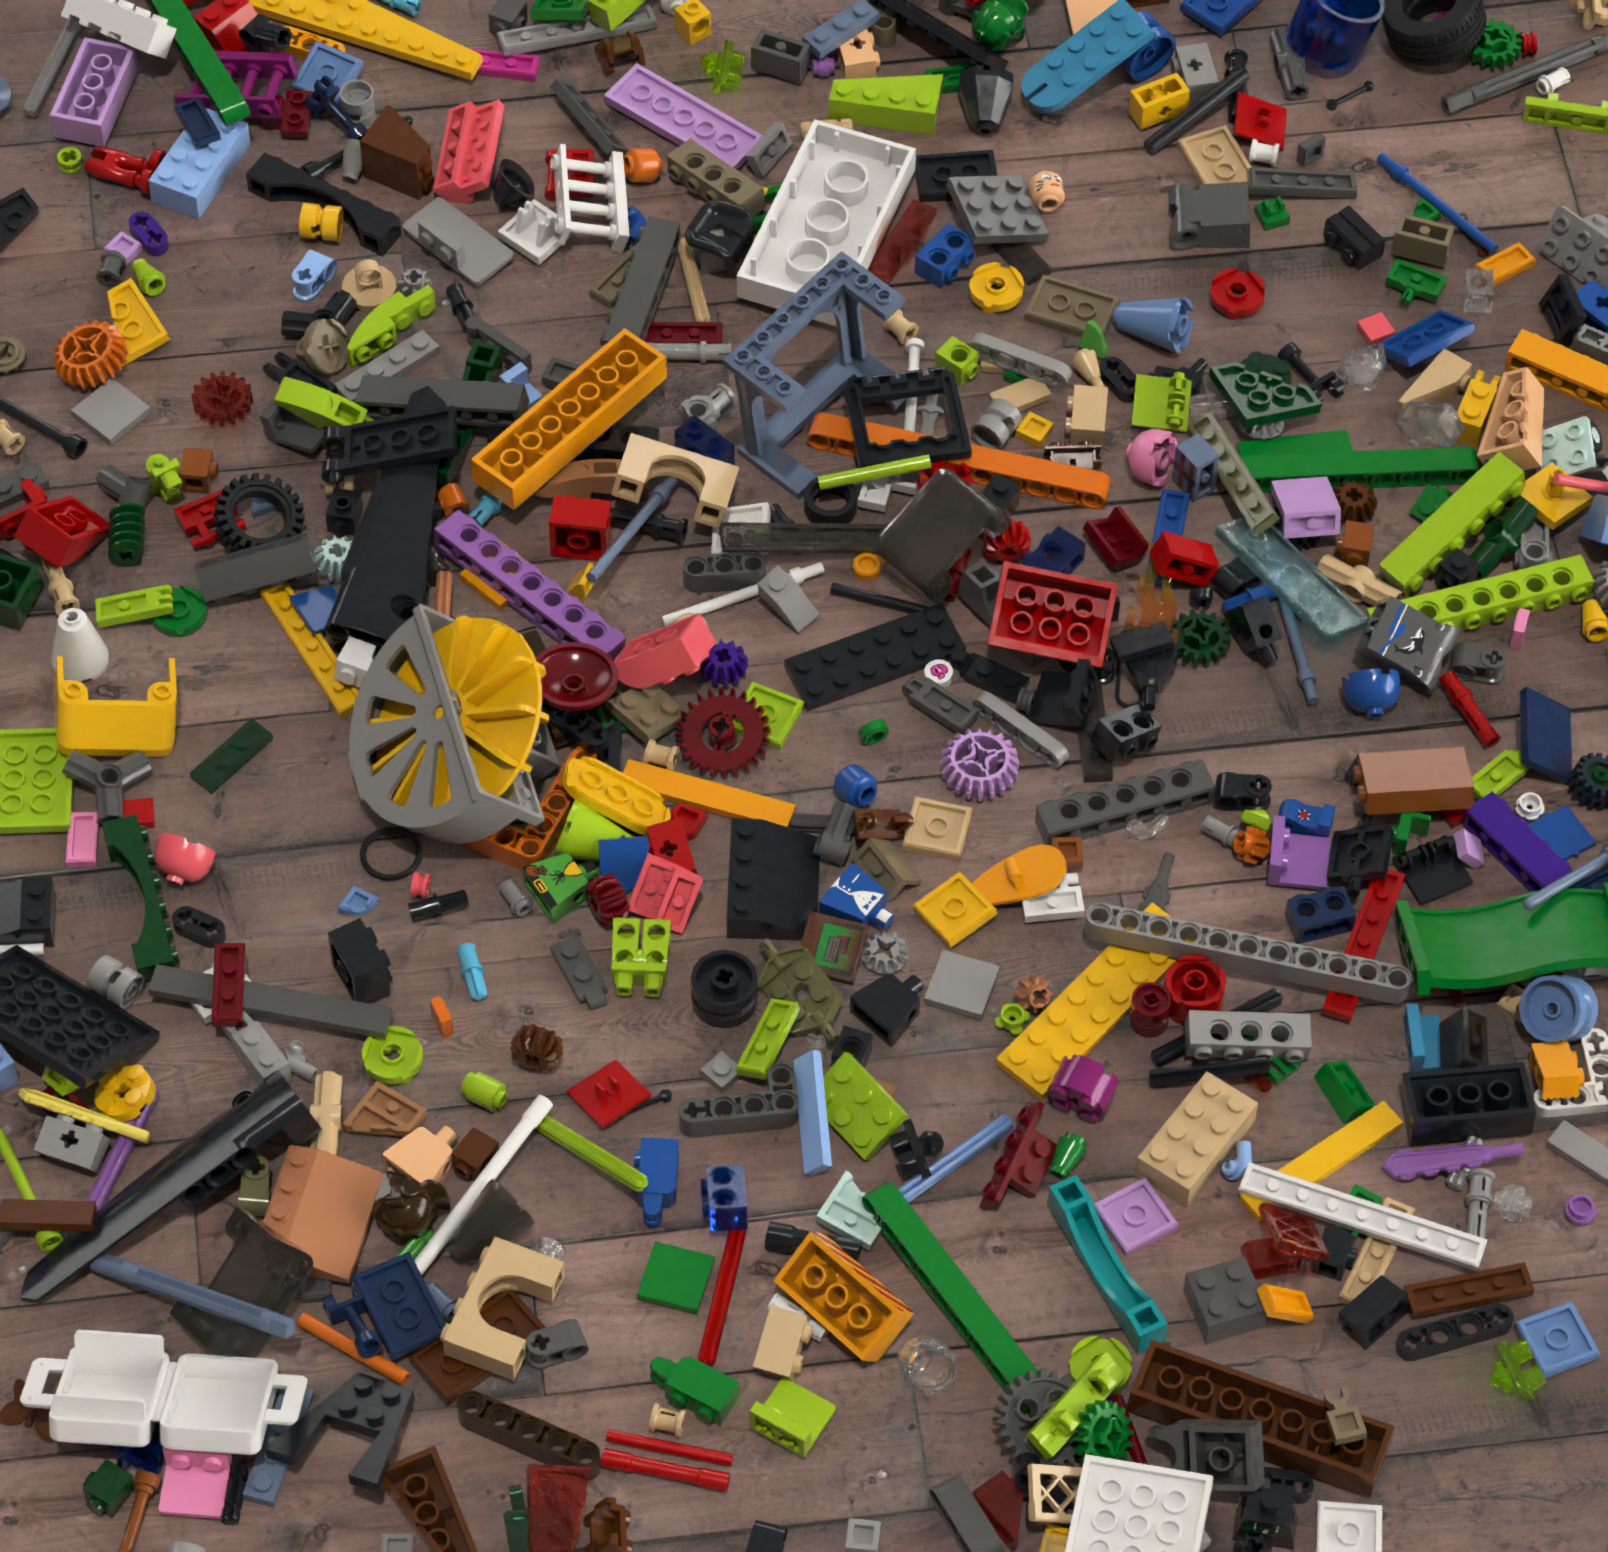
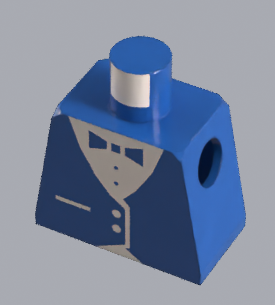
M854 863L848 866L819 901L820 914L866 924L869 927L874 923L880 928L887 930L894 920V914L885 909L887 902L886 890Z

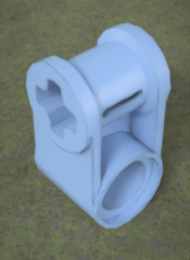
M308 250L303 260L292 272V280L295 283L293 288L295 299L301 302L314 300L325 284L332 279L336 271L337 261L314 250Z

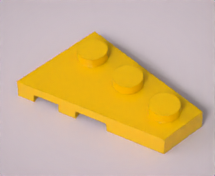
M132 278L107 291L114 326L123 335L128 351L126 355L127 362L122 364V367L170 340L168 333Z

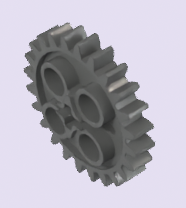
M1045 1368L1038 1370L1036 1375L1030 1370L1025 1373V1379L1019 1375L1014 1378L1015 1385L1009 1383L1004 1387L1008 1394H1001L997 1398L1004 1405L994 1408L993 1411L1001 1415V1418L993 1421V1425L1002 1428V1431L997 1433L995 1437L1005 1438L1006 1442L1001 1446V1450L1011 1448L1012 1453L1009 1460L1015 1459L1021 1453L1029 1452L1037 1455L1041 1464L1064 1466L1065 1464L1071 1467L1076 1464L1074 1458L1081 1459L1083 1454L1075 1453L1079 1443L1073 1441L1072 1438L1078 1435V1430L1052 1458L1046 1460L1025 1436L1031 1429L1025 1431L1019 1429L1020 1425L1033 1423L1045 1415L1052 1407L1049 1403L1050 1394L1059 1399L1070 1387L1068 1385V1374L1058 1380L1057 1370L1050 1372L1048 1377ZM1021 1403L1029 1407V1418L1022 1415L1020 1411Z

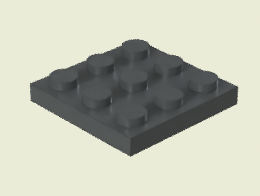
M1022 175L948 178L946 183L947 189L973 244L1046 242L1049 235L1048 230L1035 203L1030 198L1029 190Z

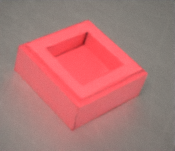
M1382 312L1357 321V329L1370 347L1395 334V330Z

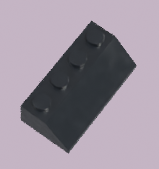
M1524 1062L1406 1072L1402 1074L1404 1114L1410 1144L1466 1140L1471 1135L1476 1138L1532 1134L1536 1109Z

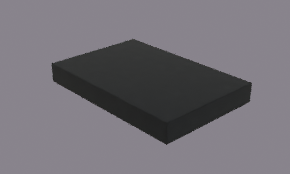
M993 150L916 155L914 174L919 203L953 200L946 186L949 177L997 176Z

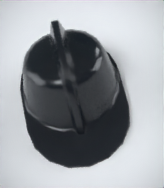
M502 159L499 172L491 187L498 196V206L502 207L508 204L512 207H519L526 200H532L534 183L529 174L519 164L510 159Z

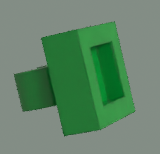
M1280 196L1270 201L1264 200L1262 203L1255 204L1254 213L1264 231L1290 224V215Z

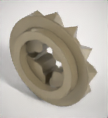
M3 336L0 337V356H3L8 351L9 357H5L0 361V372H4L7 375L9 370L18 371L19 365L25 364L26 351L24 345L19 340Z

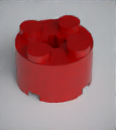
M1200 954L1184 955L1167 969L1164 987L1170 992L1171 996L1170 1018L1172 1021L1184 1023L1189 1010L1221 1011L1226 977L1223 969L1219 965L1217 967L1212 963L1210 958Z

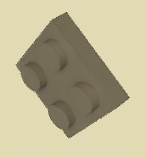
M656 684L647 688H632L609 700L606 708L645 744L650 739L655 740L675 729L677 721L686 722L681 717V711L689 713Z

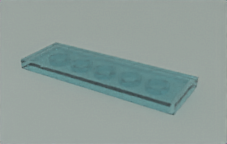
M1243 516L1217 527L1215 535L1326 644L1367 626L1370 619L1288 539H1284L1282 533L1274 525L1256 535Z

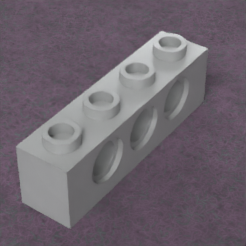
M1189 1010L1184 1022L1186 1056H1194L1199 1060H1206L1211 1057H1224L1230 1061L1242 1058L1268 1057L1269 1060L1279 1058L1295 1063L1307 1060L1312 1048L1310 1014ZM1211 1034H1219L1224 1040H1216ZM1241 1035H1250L1254 1041H1247ZM1272 1036H1280L1284 1039V1042H1277Z

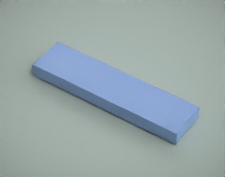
M811 1050L793 1060L798 1092V1116L804 1175L812 1177L832 1166L821 1051Z

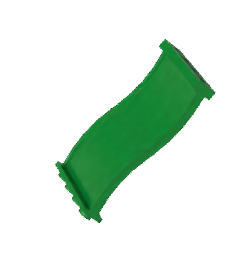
M1603 883L1601 890L1566 888L1530 910L1523 906V901L1538 891L1480 906L1460 909L1410 908L1408 900L1396 901L1395 928L1417 995H1429L1431 988L1480 989L1506 985L1562 970L1593 967L1608 968V883Z

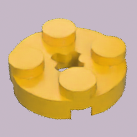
M991 262L979 266L973 272V277L969 282V295L972 301L981 307L984 313L994 314L1006 311L1022 302L1024 280L1016 268L1010 265L1009 268L1001 267V263ZM996 284L997 287L1002 286V288L995 290L992 289V285Z
M135 1064L133 1066L121 1067L99 1079L100 1085L95 1092L94 1102L101 1114L121 1122H128L142 1114L140 1109L146 1103L148 1106L152 1103L156 1093L155 1082L142 1065ZM126 1092L125 1097L121 1098L120 1096Z

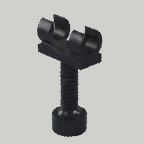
M1294 342L1286 344L1279 351L1278 359L1285 366L1292 365L1309 383L1306 386L1311 388L1320 402L1324 400L1320 392L1328 389V392L1334 398L1345 394L1342 391L1346 388L1345 384L1339 377H1336V373L1331 371L1318 378L1300 358L1302 351Z

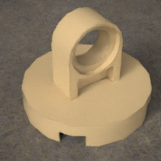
M367 259L357 263L355 268L346 274L342 281V290L350 293L356 300V308H360V312L371 313L379 304L397 292V284L391 271L383 266H379L375 260Z

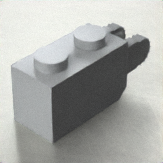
M243 1011V1029L237 1031L235 1027H222L233 1044V1050L238 1060L258 1086L278 1071L288 1084L293 1082L290 1063L258 1021L253 1022L250 1016Z

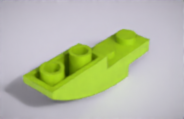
M426 285L406 298L398 291L379 304L366 316L351 337L347 346L349 366L354 368L360 363L367 362L379 352L389 349L397 342V331L407 328L414 321L429 315L435 310L434 290L429 285Z
M288 377L282 379L272 401L319 429H322L324 426L342 427L374 420L366 415L368 410L321 387Z

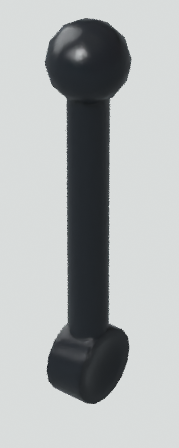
M1366 81L1362 87L1337 100H1328L1326 108L1333 111L1337 108L1338 104L1365 90L1371 91L1374 88L1373 82Z
M663 1089L658 1096L644 1101L626 1114L659 1101L669 1102L672 1099V1093L668 1089Z

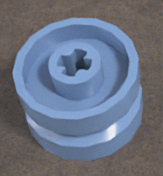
M1550 975L1535 979L1523 991L1519 1003L1520 1019L1526 1031L1535 1039L1544 1042L1577 1041L1588 1035L1594 1027L1599 1012L1597 997L1592 987L1583 979L1572 975Z

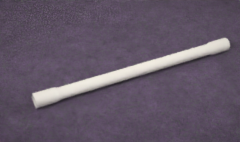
M543 1095L536 1097L512 1133L414 1261L421 1275L428 1269L532 1130L541 1123L553 1107L552 1102Z

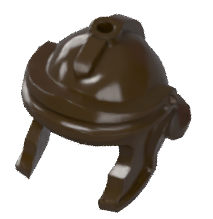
M388 1171L389 1186L393 1190L376 1201L374 1213L375 1221L382 1226L385 1232L394 1238L401 1239L402 1237H410L422 1232L430 1224L431 1219L436 1216L437 1212H449L450 1199L446 1189L435 1180L428 1179L418 1183L410 1180L409 1176L402 1172Z

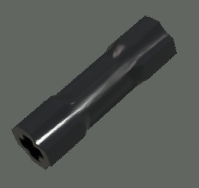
M770 1221L765 1238V1249L783 1253L795 1252L810 1231L798 1229L794 1225ZM827 1235L855 1261H859L862 1239L842 1235Z

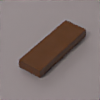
M3 1199L0 1208V1230L92 1232L97 1211L96 1201Z

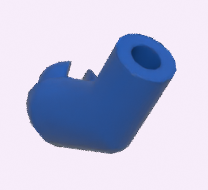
M629 206L627 210L630 236L627 242L631 245H636L638 243L639 229L641 226L645 227L646 220L635 206Z

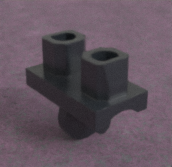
M912 1119L905 1120L903 1122L905 1131L890 1136L902 1173L906 1175L920 1170L922 1178L932 1176L925 1156H937L943 1149V1138L939 1133L933 1131H924L918 1138Z

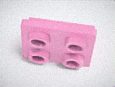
M163 1447L166 1467L158 1508L159 1513L162 1515L221 1519L222 1508L225 1506L224 1498L227 1482L230 1478L231 1454L170 1450Z

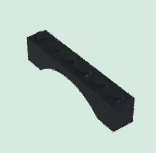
M264 152L246 173L248 191L269 202L299 201L320 204L322 208H325L326 205L343 207L344 221L357 236L360 246L382 257L401 236L400 217H397L394 213L385 211L370 201L362 200L347 190L337 188L326 180L307 173L302 168H296L284 162L279 157H273Z

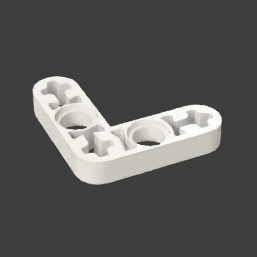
M1592 1028L1588 1035L1582 1037L1580 1041V1052L1587 1082H1584V1086H1580L1579 1094L1584 1097L1585 1102L1574 1104L1566 1097L1562 1099L1561 1105V1099L1557 1100L1554 1098L1550 1100L1548 1098V1102L1552 1103L1551 1106H1546V1103L1542 1101L1539 1089H1537L1533 1096L1537 1115L1549 1118L1608 1112V1100L1602 1095L1603 1085L1607 1084L1606 1090L1608 1094V1073L1599 1075L1592 1069L1596 1064H1602L1608 1068V1036L1603 1030ZM1590 1040H1595V1043L1599 1044L1597 1055H1594V1045L1589 1043Z

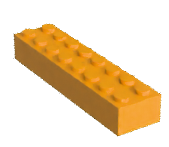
M624 328L471 459L472 481L515 510L667 379V357Z

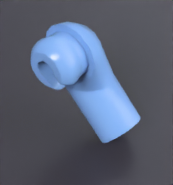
M1243 1140L1236 1143V1159L1229 1160V1164L1225 1161L1221 1167L1226 1179L1238 1180L1244 1175L1248 1162L1252 1163L1251 1142Z

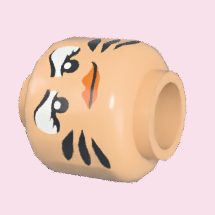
M1041 171L1029 180V195L1038 210L1052 212L1064 202L1063 182L1057 173Z

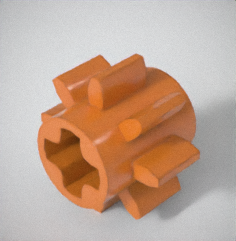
M1251 826L1246 827V832H1238L1233 841V849L1238 853L1237 859L1254 865L1257 864L1258 859H1264L1270 851V841L1268 838H1265L1267 832Z

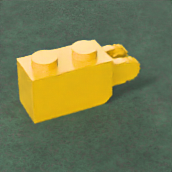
M1478 370L1475 378L1470 380L1454 418L1450 438L1452 441L1474 448L1478 447L1486 428L1501 380L1500 376L1495 375L1490 384L1484 383V371Z

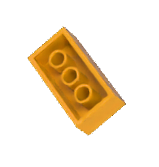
M810 1231L773 1280L862 1361L878 1362L914 1315V1312L824 1233Z

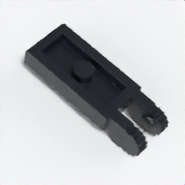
M278 352L274 358L276 363L283 367V370L270 362H267L262 368L269 378L275 382L278 381L279 384L284 377H288L338 394L335 384L299 360L292 359L282 352Z

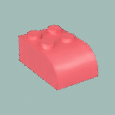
M700 613L629 640L614 659L618 671V680L633 688H647L658 683L666 685L683 673L685 676H689L700 669L701 662L710 655L709 651L716 643Z

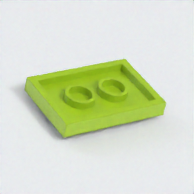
M844 1052L823 1076L827 1119L864 1160L870 1161L909 1115L850 1053Z

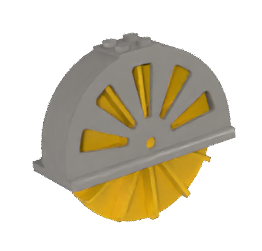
M419 604L412 609L414 615L402 624L379 650L364 676L357 694L351 718L349 752L347 756L350 762V771L356 782L359 798L385 820L430 839L448 844H463L486 838L498 832L516 818L538 826L545 819L533 784H536L560 766L546 724L549 722V715L541 711V678L546 675L545 666L536 661L523 635L502 622L488 618H470L465 615L454 619L430 607Z

